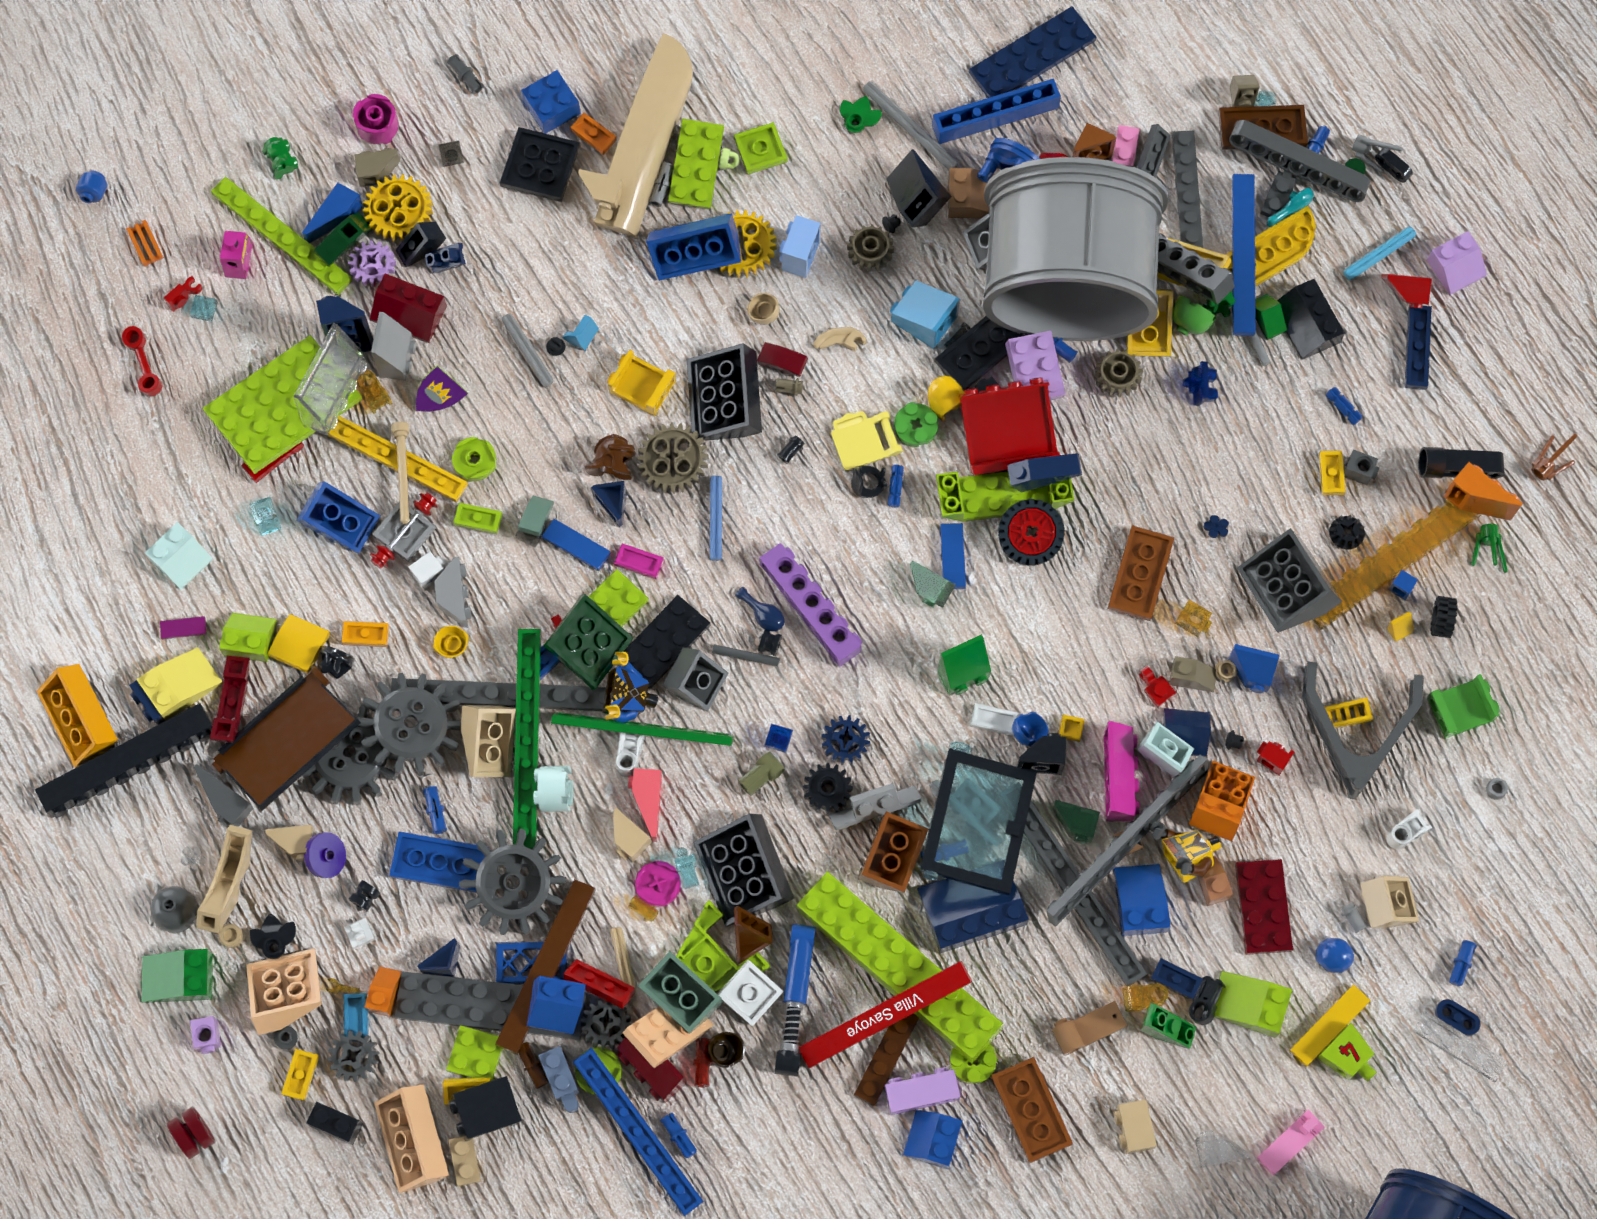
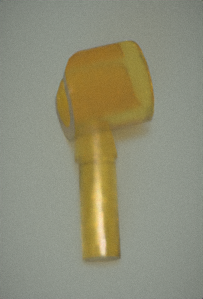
M334 978L328 979L329 982L336 983L334 989L326 988L332 994H338L340 991L360 993V988L343 985Z

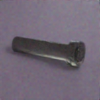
M963 322L960 325L961 328L944 344L946 348L971 329L967 323Z

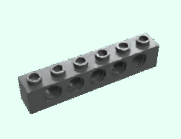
M1159 233L1157 272L1217 305L1235 287L1232 273L1227 268L1215 265L1210 259L1200 257L1195 251H1189L1180 243L1172 242L1165 235Z

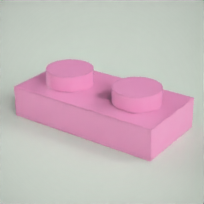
M1118 126L1113 162L1129 167L1134 166L1140 128Z

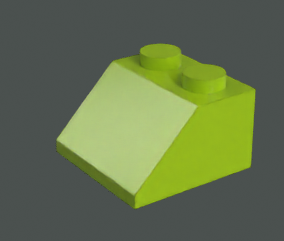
M232 612L223 627L219 646L220 651L224 656L247 657L254 661L268 662V652L273 642L277 619Z

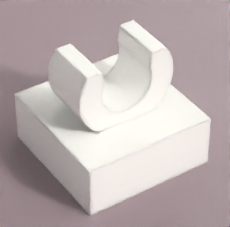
M366 918L344 927L353 949H357L375 940Z

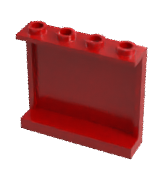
M1043 377L1029 379L1030 383L1021 384V381L1009 382L1008 387L999 388V385L986 386L984 391H978L977 388L964 390L965 394L959 395L970 470L973 475L1008 470L1007 465L1026 459L1060 455V452L1057 451L1048 390L1050 384L1047 380H1043Z

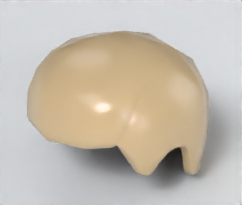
M758 293L751 298L747 311L753 322L760 325H769L779 316L780 305L774 295Z

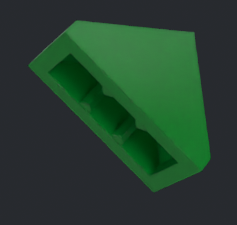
M1268 294L1256 298L1255 319L1266 339L1269 340L1285 333L1287 328L1281 304Z

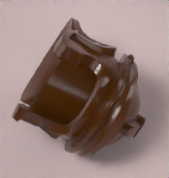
M617 434L603 437L595 446L593 463L585 466L586 472L592 476H602L606 473L613 474L614 477L621 480H631V472L628 470L625 462L632 460V457L636 456L634 445L628 444L627 439Z

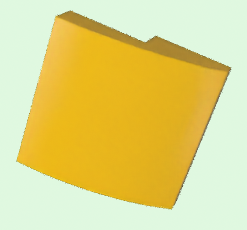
M289 614L269 649L268 656L309 673L319 658V651L329 638L330 631Z

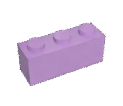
M948 1067L934 1070L935 1074L925 1075V1072L911 1075L912 1079L902 1080V1077L888 1080L889 1084H885L884 1089L890 1115L959 1101L960 1092L954 1069L948 1070Z

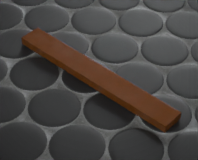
M574 879L495 1043L496 1047L518 1055L530 1027H527L534 980L539 976L555 977L596 891L595 887Z

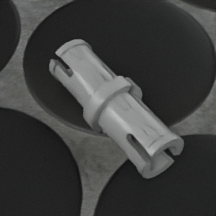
M662 162L658 177L654 182L651 198L649 199L651 205L662 206L666 190L670 188L669 182L674 165ZM663 178H664V181H663L661 190L659 191L660 186H661V183H662V180H663Z

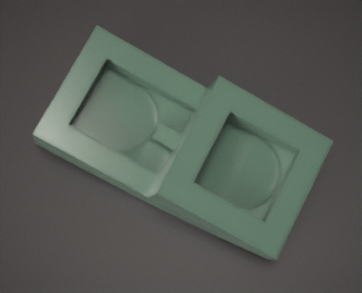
M533 495L520 520L518 531L540 537L543 526L548 521L554 501Z

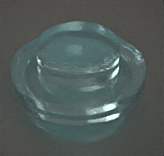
M1259 91L1256 102L1259 103V106L1275 105L1277 101L1275 99L1276 94L1270 91Z

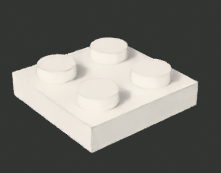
M747 960L718 992V995L753 1026L783 993V990L750 960Z

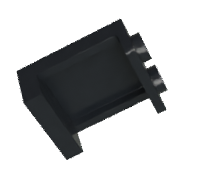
M507 1076L454 1093L451 1096V1101H449L452 1115L456 1114L459 1121L456 1124L458 1135L460 1138L464 1137L465 1142L508 1126L517 1125L522 1121Z

